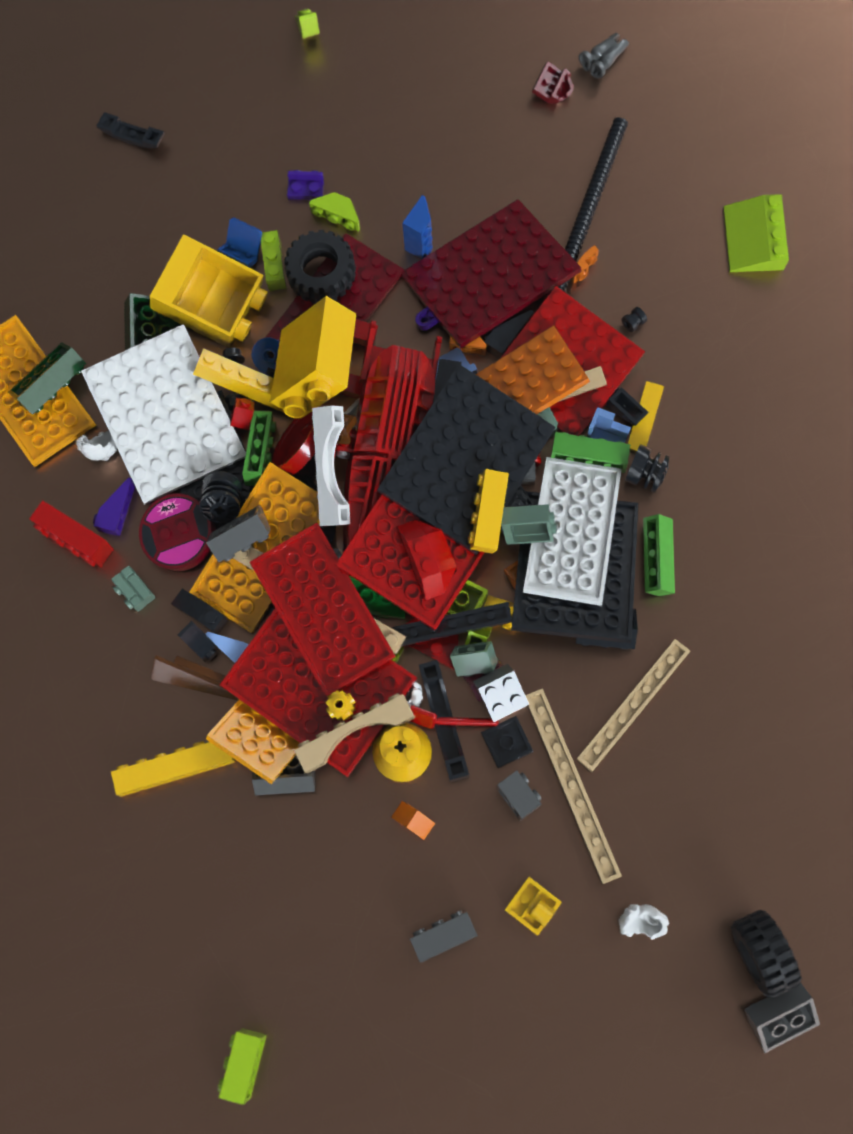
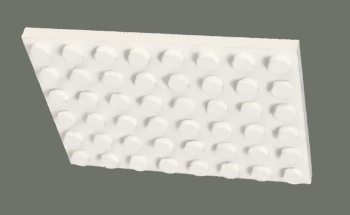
M184 324L81 371L144 505L206 477L208 474L236 463L246 456V452L234 427L230 426L231 421L212 382L193 375L200 357Z

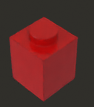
M236 398L231 414L230 426L249 430L254 413V402L246 398Z

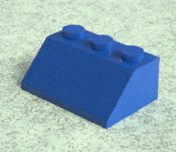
M422 195L402 223L405 251L420 259L429 255L433 249L431 217L426 197Z

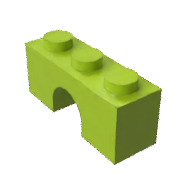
M278 231L262 232L261 247L269 291L287 289Z

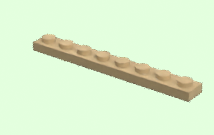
M675 639L576 760L593 772L690 653V650Z

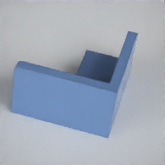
M597 407L587 437L594 439L603 438L607 441H621L625 443L631 427L613 421L615 413Z

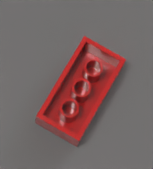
M43 500L29 518L34 523L32 527L38 530L40 534L46 538H51L54 540L53 542L62 548L65 547L76 557L80 556L92 567L96 564L102 568L114 551L113 547L104 538Z

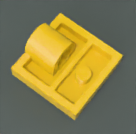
M528 877L505 911L538 936L562 902L532 878Z

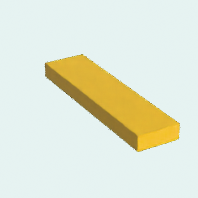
M646 381L640 405L649 413L636 426L633 425L628 441L631 452L636 453L640 444L647 447L664 389L662 385Z

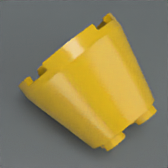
M406 722L399 726L388 725L380 731L374 741L372 750L373 760L377 769L388 779L395 782H409L420 777L429 766L432 757L431 743L426 733L412 723ZM402 741L406 748H403V752L399 753V742Z

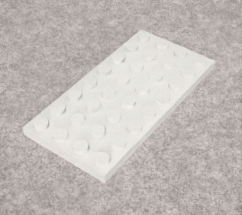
M546 457L538 505L549 504L550 512H554L557 534H553V542L531 543L523 593L602 606L621 469Z

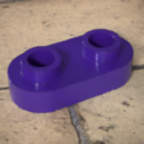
M427 307L415 317L416 325L421 330H428L439 323Z

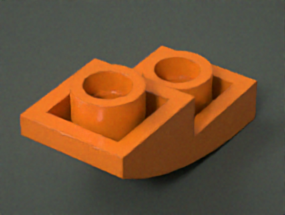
M595 245L586 251L577 262L581 267V272L572 277L571 282L573 284L578 280L582 281L588 275L589 266L597 261L599 250Z

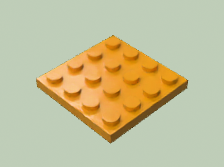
M240 699L206 737V740L270 784L276 780L295 757L296 753L294 750L299 748L298 744H300Z

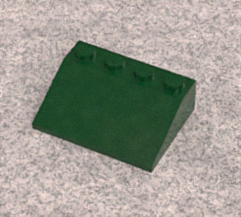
M129 293L124 302L125 351L181 326V324L152 310L150 308V296Z

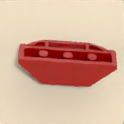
M418 520L397 526L425 600L444 594L457 566L443 531Z

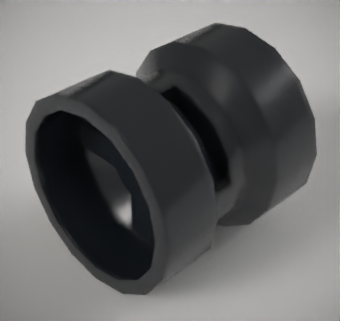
M635 307L632 309L631 314H626L621 320L628 331L634 332L639 325L647 322V316L641 308Z

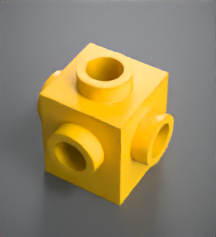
M338 690L328 696L329 700L326 701L329 706L326 710L332 719L336 717L339 721L342 719L345 721L356 710L353 705L356 703L350 693L346 694L343 690L341 692ZM342 701L343 706L341 708H337L336 704Z

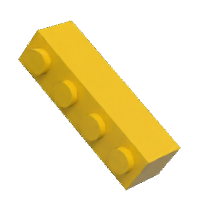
M485 469L478 476L477 486H480L479 493H476L474 498V505L477 506L476 512H473L471 524H474L473 532L470 531L468 543H471V550L493 554L498 549L509 473Z

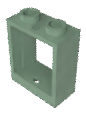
M549 504L504 507L501 525L507 545L553 542V534H557V526L554 512H550Z

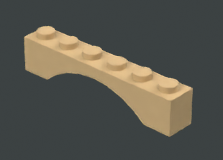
M397 693L388 698L389 702L383 705L377 703L370 707L371 711L365 714L360 712L354 715L352 721L338 723L334 726L335 729L329 733L323 731L316 735L317 739L311 742L306 740L298 744L299 748L294 751L304 772L310 773L325 765L335 747L346 736L356 730L373 725L399 726L416 718L404 694L399 695Z

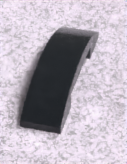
M106 112L102 114L96 125L98 129L114 138L145 148H158L165 135V132L153 127L145 129L123 122L118 116Z

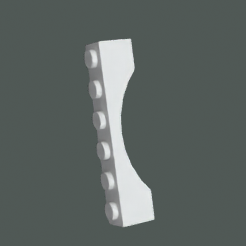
M324 406L312 408L320 526L350 524L349 504L338 487L334 471L336 443L344 428L343 407Z

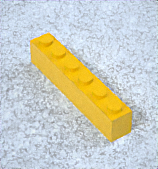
M203 348L193 375L284 413L283 409L270 403L274 378Z
M201 741L194 743L192 748H177L172 754H157L154 756L155 759L152 760L140 759L135 761V765H120L116 767L115 771H111L116 795L122 797L235 763V759L212 743Z

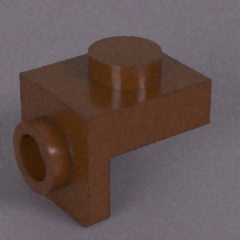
M344 414V428L336 444H350L349 432L357 423L355 415Z

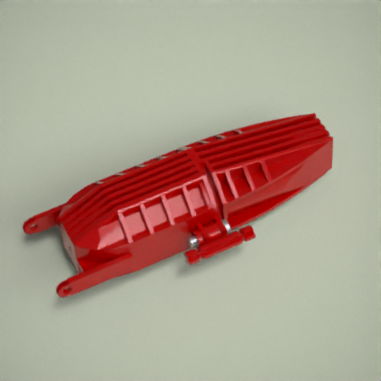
M371 320L359 383L363 385L356 416L357 423L354 430L351 429L349 432L350 444H336L334 459L335 455L342 459H348L344 499L349 504L350 524L344 525V551L382 495L377 492V489L433 404L435 377L442 336L436 337L432 359L426 357L423 351L397 345H391L388 348L373 346L376 321Z

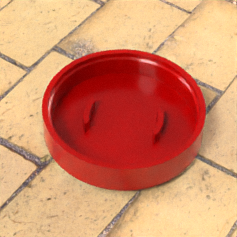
M313 411L301 419L294 418L274 449L271 463L290 475H294L301 470L315 454Z

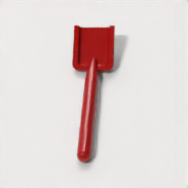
M411 705V709L416 718L409 721L429 729H433L435 724L459 726H497L499 724L498 720L493 722L491 718H437L435 713Z

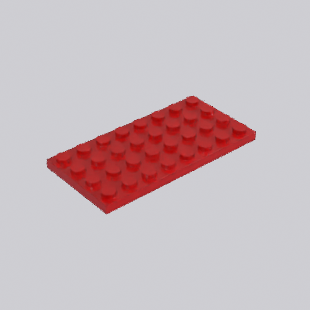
M315 523L250 561V564L323 693L328 698L333 692L343 689L396 656L349 575L335 566L339 558L319 524Z

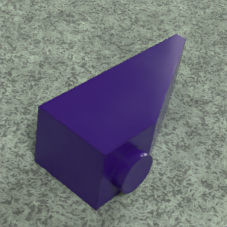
M128 477L99 508L98 514H95L93 524L99 532L116 536L121 535L135 490L132 478Z

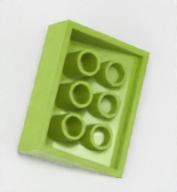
M782 194L761 195L725 205L723 210L729 272L784 270L789 261Z

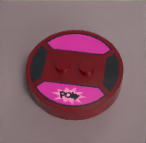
M169 494L157 499L148 507L140 522L139 541L143 552L149 560L168 570L184 571L196 567L208 557L211 550L206 542L210 533L216 530V523L204 518L200 513L199 500L185 494Z

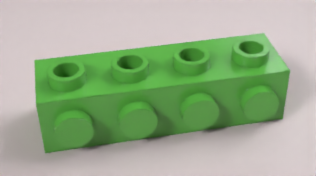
M254 410L242 473L245 486H255L267 465L271 462L272 456L269 452L270 448L274 446L272 434L276 433L277 424L276 421H273V415L270 411Z
M555 432L551 458L619 468L621 473H625L628 465L630 444H625L621 441H607L603 438H588L585 435L576 436L566 432Z
M660 514L643 518L645 593L656 596L674 594L673 519Z

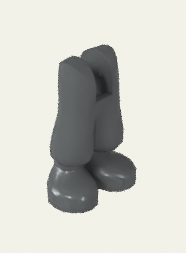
M616 32L593 47L591 53L582 51L578 56L580 64L586 71L590 70L593 77L601 78L605 75L606 69L628 47L629 42L626 39H622L617 43L620 39V34Z

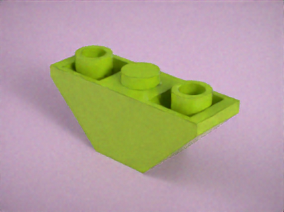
M310 9L298 11L295 19L301 37L306 38L319 34L316 12H312Z
M333 192L310 200L309 206L313 215L324 217L334 224L338 223L349 230L359 232V219L350 198Z

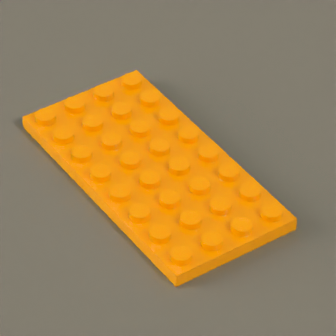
M14 315L0 325V420L31 464L36 467L92 429L96 424L68 385L60 388L57 391L56 397L48 400L43 404V409L33 415L8 393L46 357L17 315Z
M269 462L237 516L239 517L261 505L271 528L268 534L269 537L260 543L256 541L251 545L259 551L266 553L313 524L318 523L320 526L318 518V492ZM212 554L189 591L250 633L255 632L272 604L270 597L254 570L233 558L226 562L225 560L218 562L214 554Z

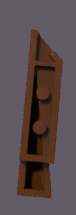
M157 655L155 656L151 674L152 680L239 700L220 686V683L226 677L225 675L180 656H176L174 663Z

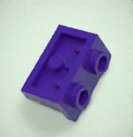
M288 171V199L313 200L323 196L325 182L323 172Z

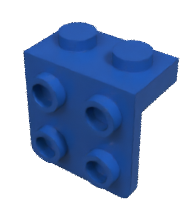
M232 217L229 220L226 243L218 248L217 251L251 268L258 262L262 231Z

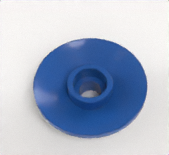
M265 337L255 343L252 349V360L258 370L265 373L268 367L275 369L280 341L275 338ZM270 352H273V354H274V357H273V358L270 357V355H269Z

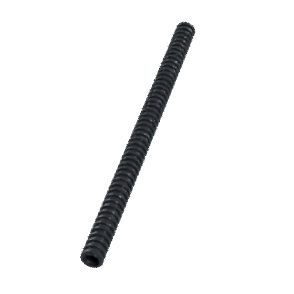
M616 117L613 120L578 216L574 222L569 240L565 246V250L576 262L628 127V121L621 117ZM570 279L558 287L566 292Z

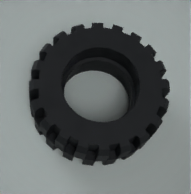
M318 230L315 233L314 231H309L307 235H300L298 241L294 240L291 243L292 248L289 247L287 249V256L284 258L285 272L294 293L297 296L301 295V299L305 301L310 299L311 303L314 304L325 296L334 301L337 300L338 296L343 297L346 294L345 290L351 289L356 272L353 252L348 242L344 241L340 235L335 236V233L328 231V233H325L324 230ZM318 257H328L337 263L335 269L324 277H312L304 272L306 265Z
M757 910L733 922L731 933L737 950L755 984H757L760 991L766 997L774 998L799 986L802 977L797 960L787 939L769 913L765 910Z

